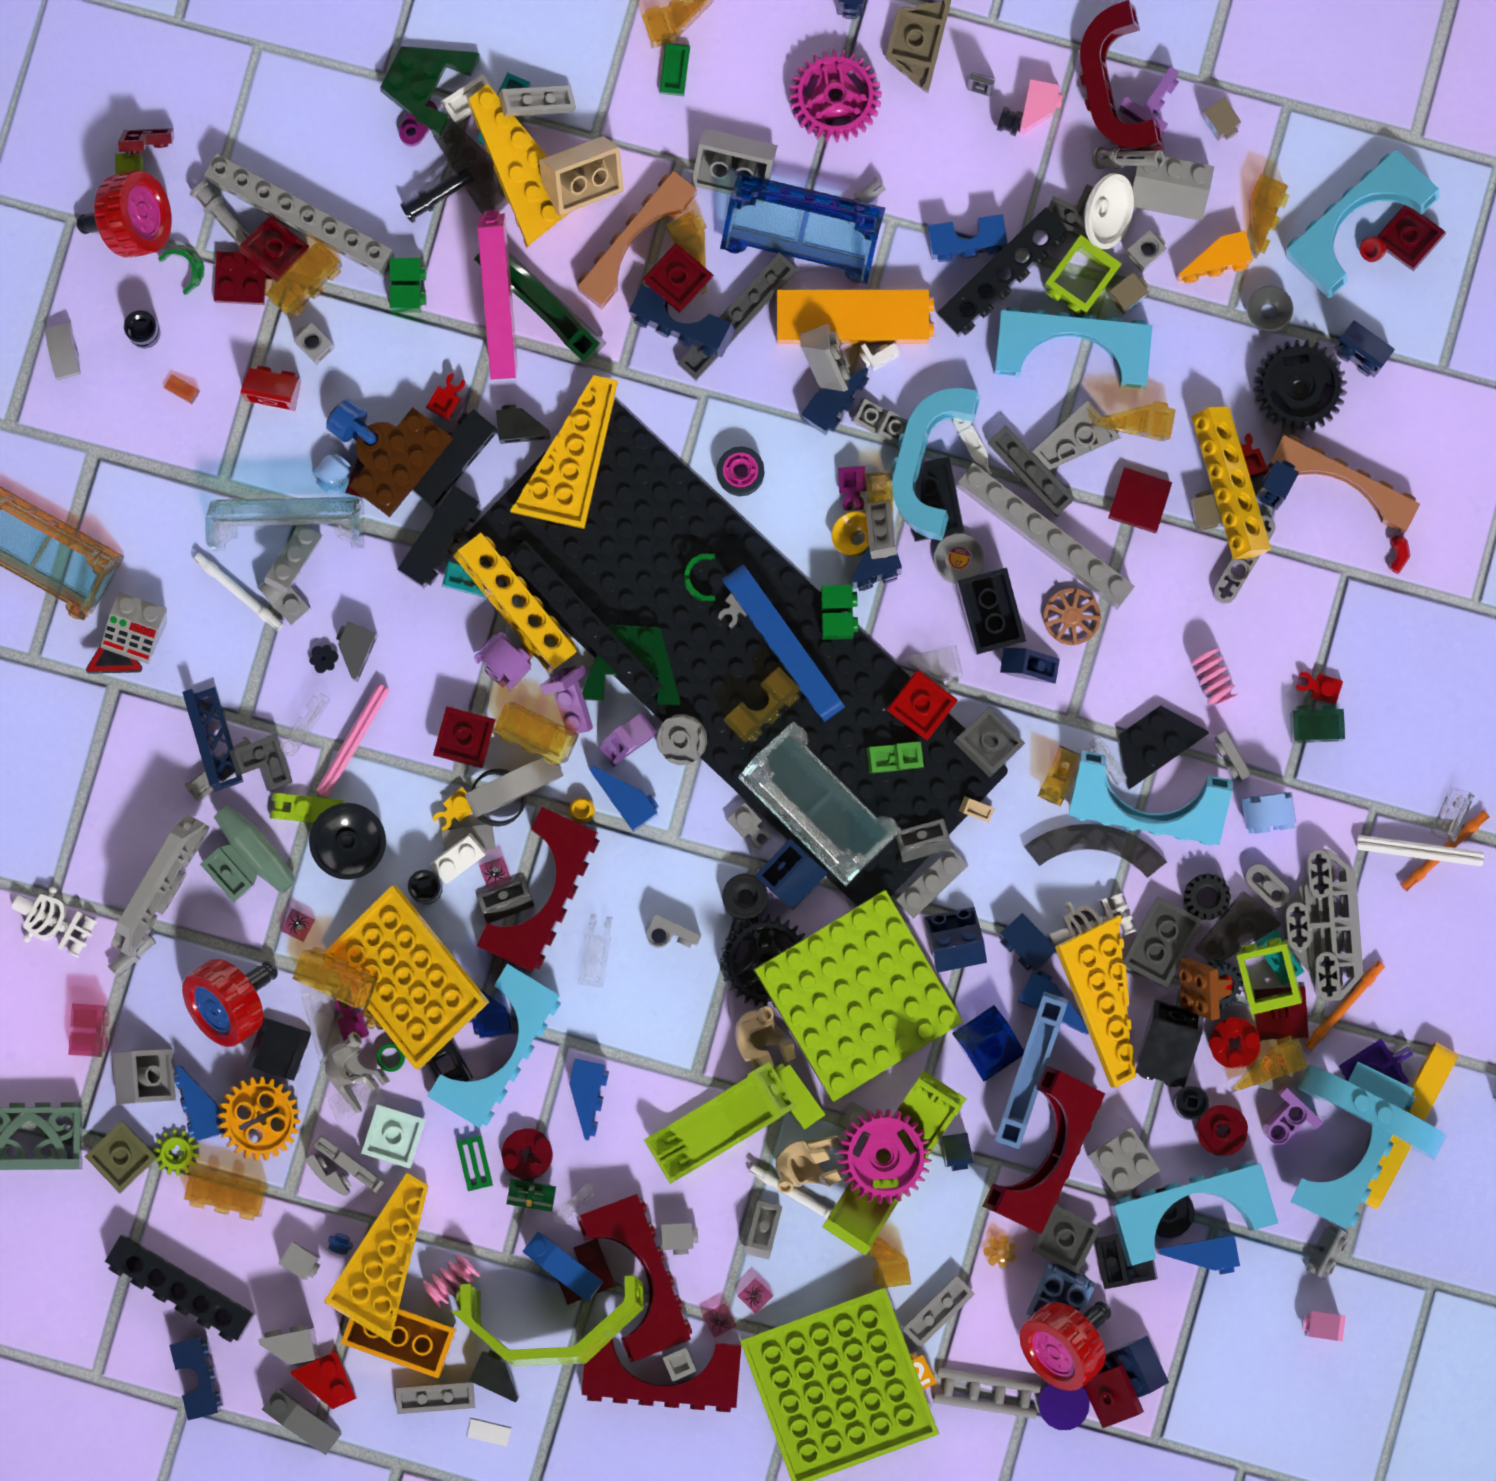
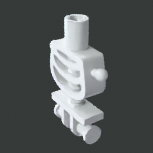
M55 887L49 888L48 896L40 894L35 903L18 895L11 908L27 916L23 928L28 933L23 936V941L26 943L30 942L33 935L40 940L47 941L55 937L60 931L63 934L65 933L58 949L64 951L69 941L72 940L74 943L67 953L79 958L82 948L87 946L83 942L85 937H92L91 931L98 922L86 916V921L82 928L78 925L84 914L77 911L71 924H67L65 922L67 909L62 901L54 898L57 892ZM48 901L50 902V911H49V914H48V912H46L47 906H48ZM56 905H58L60 908L59 919L57 917L55 918L57 908ZM40 921H42L43 924L38 929L34 930V928L40 923ZM49 926L54 928L50 933L41 935ZM75 930L81 932L79 939L73 937Z
M1123 893L1110 897L1116 908L1113 910L1110 909L1107 898L1101 900L1106 916H1101V918L1089 906H1081L1074 910L1072 903L1066 902L1064 907L1069 911V914L1063 917L1066 928L1049 934L1052 944L1057 946L1114 917L1113 914L1120 912L1122 917L1124 936L1136 932L1137 930L1134 929L1131 921L1133 916L1127 917L1125 910L1129 906L1124 903ZM1081 912H1088L1094 919L1091 922L1088 921ZM1073 916L1079 917L1083 924L1079 925Z

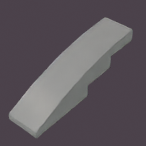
M550 754L466 793L465 797L475 816L479 817L512 803L516 799L532 793L542 786L557 781L564 775L553 755Z

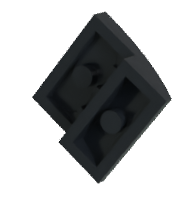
M1118 1234L1096 1238L1095 1245L1104 1289L1158 1279L1154 1260L1127 1266Z

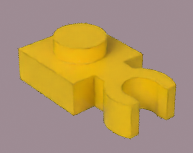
M463 787L458 789L443 803L447 810L436 813L432 818L435 822L441 817L446 818L447 823L441 828L443 831L450 829L454 818L461 823L472 813L465 797L467 792Z

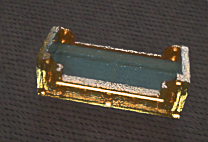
M0 486V566L66 603L65 608L71 617L84 621L93 614L125 556Z

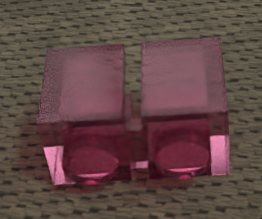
M72 1003L70 1027L96 1029V1033L70 1032L68 1055L103 1057V1052H107L108 1037H104L105 1026H109L110 1012L106 1011V1006Z

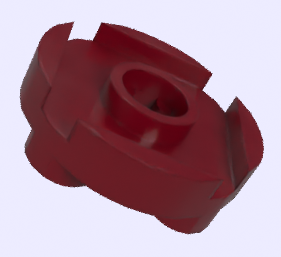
M1228 1105L1212 1106L1208 1108L1207 1112L1197 1122V1139L1207 1152L1216 1156H1229L1238 1152L1244 1146L1248 1135V1124L1244 1115L1238 1109ZM1219 1123L1222 1126L1227 1125L1229 1127L1226 1131L1228 1136L1225 1138L1222 1135L1217 1136L1215 1133L1218 1130L1216 1126Z
M524 1128L514 1131L507 1137L502 1146L501 1156L503 1165L511 1175L519 1179L530 1180L541 1176L549 1169L553 1160V1150L550 1141L542 1132L531 1128ZM527 1146L532 1148L531 1152L535 1155L534 1158H529L526 1162L523 1161V1155L520 1154L521 1149L526 1150Z

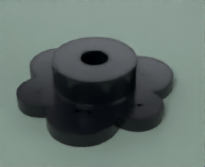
M324 645L323 647L315 646L311 650L312 657H310L309 662L311 665H315L314 668L317 673H324L326 670L331 671L335 668L334 663L338 661L339 655L336 651L331 650L329 645Z

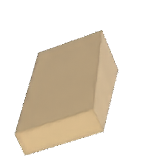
M964 796L959 811L989 823L995 808Z

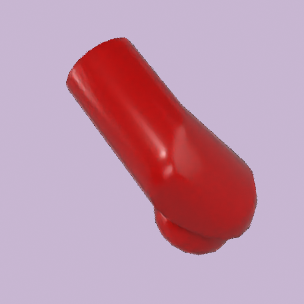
M1395 535L1390 540V546L1395 549L1396 557L1388 568L1399 575L1410 558L1408 540L1405 537Z

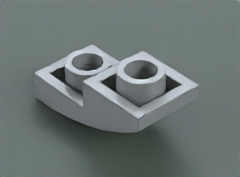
M67 322L46 328L47 346L56 380L59 381L80 375L79 354L74 346L73 329L70 323Z
M864 398L861 399L851 422L898 444L900 434L905 433L908 420Z
M313 1154L305 1159L315 1175L328 1187L343 1196L350 1194L348 1188L351 1187V1184L344 1173L340 1175L338 1171H335L328 1175L326 1171L329 1170V1167L322 1156L318 1158L316 1154Z

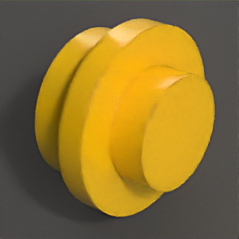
M581 797L571 803L569 812L574 821L586 823L593 818L595 807L589 799Z

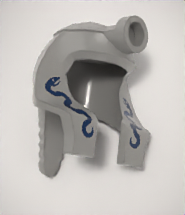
M351 1032L347 1040L337 1044L328 1052L324 1063L327 1078L340 1095L345 1098V1101L348 1102L353 1111L359 1113L362 1112V1107L353 1093L351 1084L363 1081L373 1091L379 1085L372 1075L377 1077L382 1086L390 1082L383 1069H370L358 1061V1055L361 1050L359 1046L363 1042L356 1032Z

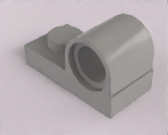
M264 581L257 586L260 592L291 626L311 610L292 587L286 594L264 583Z
M657 914L654 915L647 931L649 944L657 949L668 946L673 935L678 937L676 942L688 948L692 944L698 946L701 935ZM657 929H661L666 933V939L662 943H656L652 940V933Z
M757 1201L744 1254L767 1260L770 1259L782 1206Z

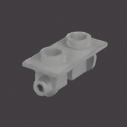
M1331 1224L1328 1228H1325L1317 1243L1324 1247L1325 1250L1321 1252L1314 1248L1306 1263L1308 1265L1306 1270L1314 1275L1316 1274L1323 1280L1326 1279L1327 1275L1330 1276L1335 1269V1260L1339 1252L1342 1253L1348 1244V1234L1342 1229L1339 1231L1337 1227Z

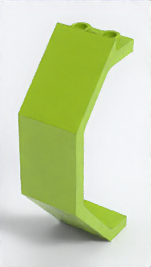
M770 1062L747 1074V1078L707 1103L644 1139L669 1184L682 1178L796 1108Z
M923 1070L896 1111H901L900 1119H903L905 1115H909V1124L915 1121L919 1123L915 1130L923 1129L925 1132L920 1138L929 1139V1142L923 1145L924 1148L933 1150L954 1117L961 1110L967 1098ZM903 1129L897 1132V1135L909 1154L913 1153L915 1149L912 1140ZM885 1148L879 1149L876 1153V1159L881 1164L886 1163L890 1158V1154ZM897 1178L873 1180L874 1189L898 1186ZM851 1181L822 1225V1228L866 1256L899 1201L896 1200L895 1196H892V1204H888L885 1197H883L882 1203L878 1204L876 1203V1196H874L873 1200L869 1202L866 1200L867 1193L863 1197H858L859 1188L854 1191L849 1189L853 1184Z
M624 1276L625 1298L623 1302L583 1339L571 1347L508 1349L483 1327L481 1323V1291H477V1288L472 1287L471 1284H460V1291L457 1292L456 1301L457 1306L461 1307V1310L451 1312L514 1367L586 1364L644 1309L643 1283L636 1276Z

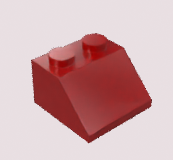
M257 366L256 369L249 368L240 392L246 402L291 411L296 410L301 387V380L296 377V373L290 371H281V374L273 373L271 368L265 366Z

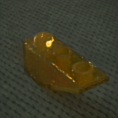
M673 0L669 2V6L663 8L654 6L645 10V13L641 14L651 49L676 41L714 0Z
M1260 174L1248 201L1253 258L1257 259L1260 252L1265 254L1270 240L1266 238L1269 230L1275 231L1280 219L1279 216H1276L1279 207H1285L1290 194L1286 193L1289 185L1263 174Z

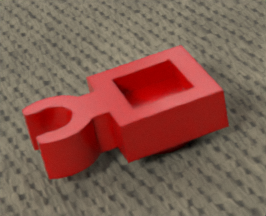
M450 373L446 378V388L443 389L438 386L426 406L427 410L446 421H449L461 400L455 394L462 391L466 385L465 380L462 379L458 386H453L451 384L454 378L453 373Z
M1247 433L1244 437L1246 444L1240 443L1250 478L1265 475L1268 472V468L1260 448L1252 449L1253 438L1250 433Z
M1300 672L1299 676L1307 680V685H1296L1295 689L1297 691H1313L1311 699L1336 706L1343 685L1342 680L1320 673L1315 680L1309 673Z

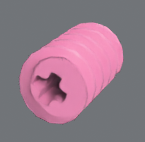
M1220 648L1198 656L1191 663L1192 667H1200L1195 672V675L1204 676L1199 681V684L1208 685L1203 691L1204 695H1212L1207 700L1208 704L1217 705L1239 696V694L1230 693L1236 687L1235 684L1227 685L1226 683L1232 678L1231 675L1222 674L1228 668L1227 666H1219L1224 657L1214 655Z
M456 1254L457 1264L448 1261V1271L442 1267L439 1268L441 1277L435 1274L431 1275L433 1284L426 1280L423 1282L425 1290L441 1309L440 1300L448 1304L450 1302L448 1294L456 1297V1287L460 1289V1284H464V1280L470 1284L474 1282L471 1274L477 1277L481 1276L466 1256L463 1258Z

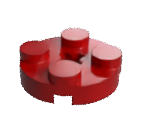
M1230 1017L1220 1022L1213 1029L1209 1047L1213 1057L1220 1065L1227 1069H1240L1249 1067L1257 1060L1261 1052V1039L1258 1030L1252 1023L1245 1019ZM1232 1038H1241L1239 1043L1242 1047L1231 1050L1229 1048L1231 1046L1229 1041Z

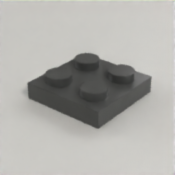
M990 707L954 741L989 777L996 773L1025 744Z
M1055 1204L1042 1234L1039 1235L1032 1251L1079 1274L1101 1227Z

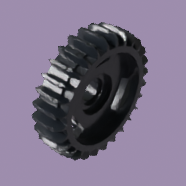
M1297 339L1293 347L1286 341L1284 343V350L1277 345L1275 347L1276 355L1271 351L1267 353L1270 361L1262 358L1260 362L1265 368L1257 367L1256 372L1261 377H1254L1253 382L1260 384V386L1253 388V392L1260 393L1255 398V402L1263 401L1259 411L1267 409L1268 413L1265 419L1273 416L1275 418L1273 425L1275 426L1279 421L1282 422V430L1291 425V432L1294 433L1297 426H1300L1301 433H1305L1306 427L1309 426L1313 432L1316 429L1315 423H1318L1321 428L1324 427V418L1329 422L1333 420L1330 412L1334 414L1339 413L1340 409L1335 405L1342 406L1344 404V400L1339 398V396L1347 394L1346 390L1340 389V387L1347 384L1346 380H1340L1345 371H1337L1341 362L1333 364L1332 360L1335 354L1333 353L1327 357L1325 355L1327 347L1322 349L1321 352L1317 350L1318 342L1310 348L1309 340H1306L1304 345L1300 346ZM1290 356H1306L1309 362L1284 366L1283 359ZM1295 381L1304 382L1306 392L1296 394L1292 389V384ZM1326 383L1332 386V392L1324 409L1316 405ZM1274 390L1290 409L1287 413L1281 411L1271 399L1270 393Z
M770 914L767 915L766 921H762L760 915H758L757 923L754 924L748 918L747 927L739 923L738 926L741 930L739 933L731 930V934L735 938L733 940L725 939V942L730 947L721 949L722 952L727 954V957L720 958L721 962L727 963L726 967L721 968V972L729 973L723 980L724 982H733L728 989L730 991L735 988L739 990L735 996L736 998L744 994L746 996L745 1004L750 999H753L755 1008L759 1001L763 1002V1007L768 1006V1002H772L768 993L758 994L757 985H762L753 969L760 966L759 960L761 956L770 954L775 957L785 951V947L778 939L784 933L793 945L801 941L806 935L805 933L796 934L798 925L790 929L789 919L784 925L780 923V916L776 918L775 922H772ZM743 938L751 941V944L742 964H739L733 960Z

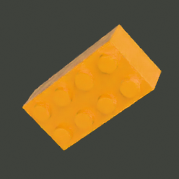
M399 1308L391 1343L349 1318L340 1344L429 1376L440 1378L457 1328Z

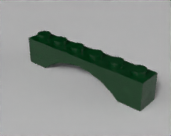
M479 252L474 260L481 266ZM509 252L512 292L528 305L583 362H590L606 345V342Z

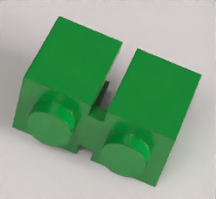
M390 258V310L392 313H422V305L427 303L426 290H422V280L427 279L426 265H422L420 258Z
M852 585L821 586V612H847L822 613V640L853 639L854 632H858V617H853V607L858 606L857 592H853Z

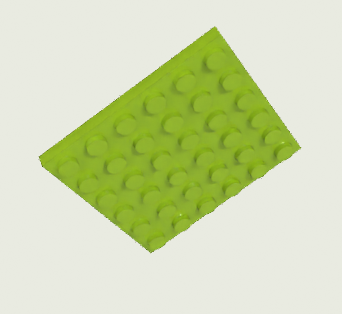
M886 890L881 891L753 969L832 1102H835L963 1023L959 1013Z
M886 1287L740 1341L791 1481H814L940 1434Z

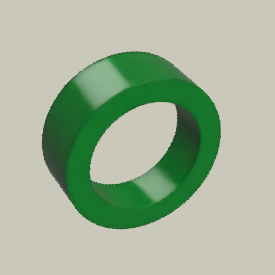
M386 1044L377 1053L378 1065L387 1072L398 1071L405 1063V1056L396 1044ZM388 1048H395L401 1056L399 1064L392 1068L386 1067L381 1061L382 1053Z

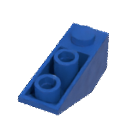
M575 1058L569 1084L584 1139L589 1141L590 1136L595 1137L598 1122L594 1121L596 1111L601 1112L604 1096L599 1095L601 1085H607L609 1071H605L606 1065Z
M176 1066L177 1072L173 1073L177 1088L181 1087L184 1097L180 1098L183 1112H188L190 1122L187 1123L190 1137H195L196 1141H202L222 1135L225 1129L217 1128V1126L223 1123V1119L216 1117V1115L223 1113L222 1109L218 1107L219 1105L183 1066Z

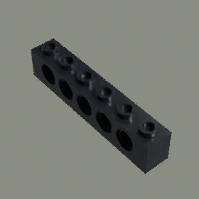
M1045 207L937 312V316L957 337L962 333L964 336L969 334L976 326L974 322L980 316L985 318L994 309L992 304L997 299L1004 300L1012 292L1010 287L1016 281L1019 283L1024 281L1031 273L1029 269L1035 263L1039 266L1049 256L1047 251L1053 245L1057 248L1067 239L1065 236L1067 228ZM1037 233H1044L1048 240L1043 245H1037L1033 241V237ZM1020 250H1024L1029 254V259L1024 263H1020L1015 259V254ZM1001 268L1009 269L1011 271L1010 278L1000 280L996 276L998 270ZM987 285L993 289L990 297L983 298L978 294L982 286ZM963 304H972L975 307L974 312L968 316L963 315L960 312Z
M125 1235L119 1236L104 1261L110 1265L108 1269L118 1276H122L123 1273L132 1278L130 1283L142 1290L146 1286L154 1291L153 1297L164 1303L169 1300L176 1304L174 1309L181 1314L188 1316L191 1313L198 1318L196 1322L207 1329H210L211 1326L220 1331L218 1335L228 1342H232L233 1339L240 1341L256 1314ZM133 1256H137L141 1260V1267L137 1271L131 1270L128 1264ZM155 1269L163 1273V1280L160 1284H155L151 1281L150 1276ZM178 1282L185 1286V1294L180 1298L176 1297L172 1291L173 1286ZM198 1296H203L207 1300V1307L203 1311L195 1307L194 1302ZM220 1309L227 1310L230 1315L229 1321L226 1324H222L217 1320V1312Z

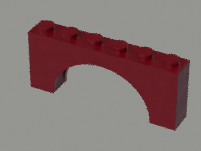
M541 807L531 831L540 836L553 853L556 864V880L552 894L541 911L524 923L514 926H496L487 923L477 944L478 948L534 973L536 968L541 969L546 958L543 955V951L546 945L551 947L557 934L553 930L557 922H563L568 911L564 906L568 899L573 900L579 887L575 885L578 876L583 877L589 866L586 859L590 852L595 853L600 842L597 839L598 833L544 807Z
M1047 1065L1036 1089L1047 1098L1054 1115V1135L1049 1152L1040 1167L1024 1181L1008 1186L992 1183L982 1207L1039 1234H1042L1050 1214L1059 1200L1061 1190L1069 1178L1071 1168L1076 1157L1080 1154L1082 1144L1091 1129L1092 1122L1106 1094Z
M637 1194L576 1216L584 1241L608 1239L623 1245L635 1255L646 1274L649 1287L646 1313L640 1324L631 1333L621 1338L630 1363L691 1340L690 1334H692L689 1321L687 1319L684 1320L681 1313L683 1309L682 1301L679 1295L674 1294L672 1285H674L673 1277L669 1270H665L662 1261H665L663 1250L660 1246H656L653 1238L656 1236L654 1226L651 1222H647L645 1216L647 1212L646 1204L643 1198H639Z
M612 1338L596 1355L584 1364L581 1395L587 1396V1401L602 1402V1397L613 1398L612 1403L628 1404V1399L638 1400V1405L654 1406V1401L664 1402V1407L679 1408L681 1403L690 1404V1409L705 1410V1406H716L715 1411L731 1412V1408L737 1407L742 1345L716 1343L710 1362L698 1375L679 1384L657 1385L635 1377L622 1365L615 1352Z

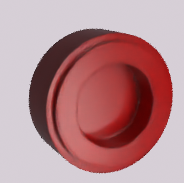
M1378 236L1367 237L1360 244V254L1368 262L1378 261L1386 253V244Z

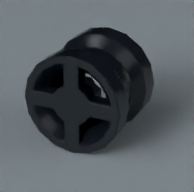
M1004 106L996 130L1000 132L1005 130L1010 135L1016 136L1023 112H1013Z

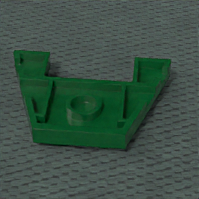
M401 46L380 86V91L401 109L407 110L422 126L428 127L433 135L440 138L449 120V115L427 107L446 68L471 77L480 59V54L477 52Z
M609 625L608 628L655 678H658V681L663 686L657 695V705L680 706V699L661 629L659 627ZM598 654L582 691L585 701L604 702L605 676H617Z

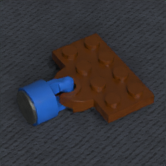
M343 400L336 405L328 416L326 429L343 442H348L352 438L357 441L356 452L359 460L365 467L349 487L390 518L453 438L413 407L397 427L388 422L366 425L367 412L352 400Z

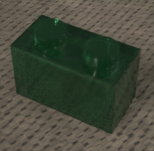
M1335 704L1322 705V709L1312 710L1310 705L1296 706V710L1290 712L1291 743L1342 742L1345 740L1344 709H1337Z

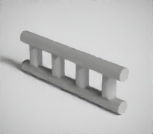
M938 1368L937 1377L945 1378L943 1394L935 1393L933 1403L1036 1419L1037 1409L1030 1408L1032 1392L1040 1393L1041 1383L949 1368ZM955 1380L970 1382L968 1398L953 1396ZM981 1384L996 1386L994 1402L979 1400ZM1006 1388L1022 1390L1019 1406L1004 1404Z

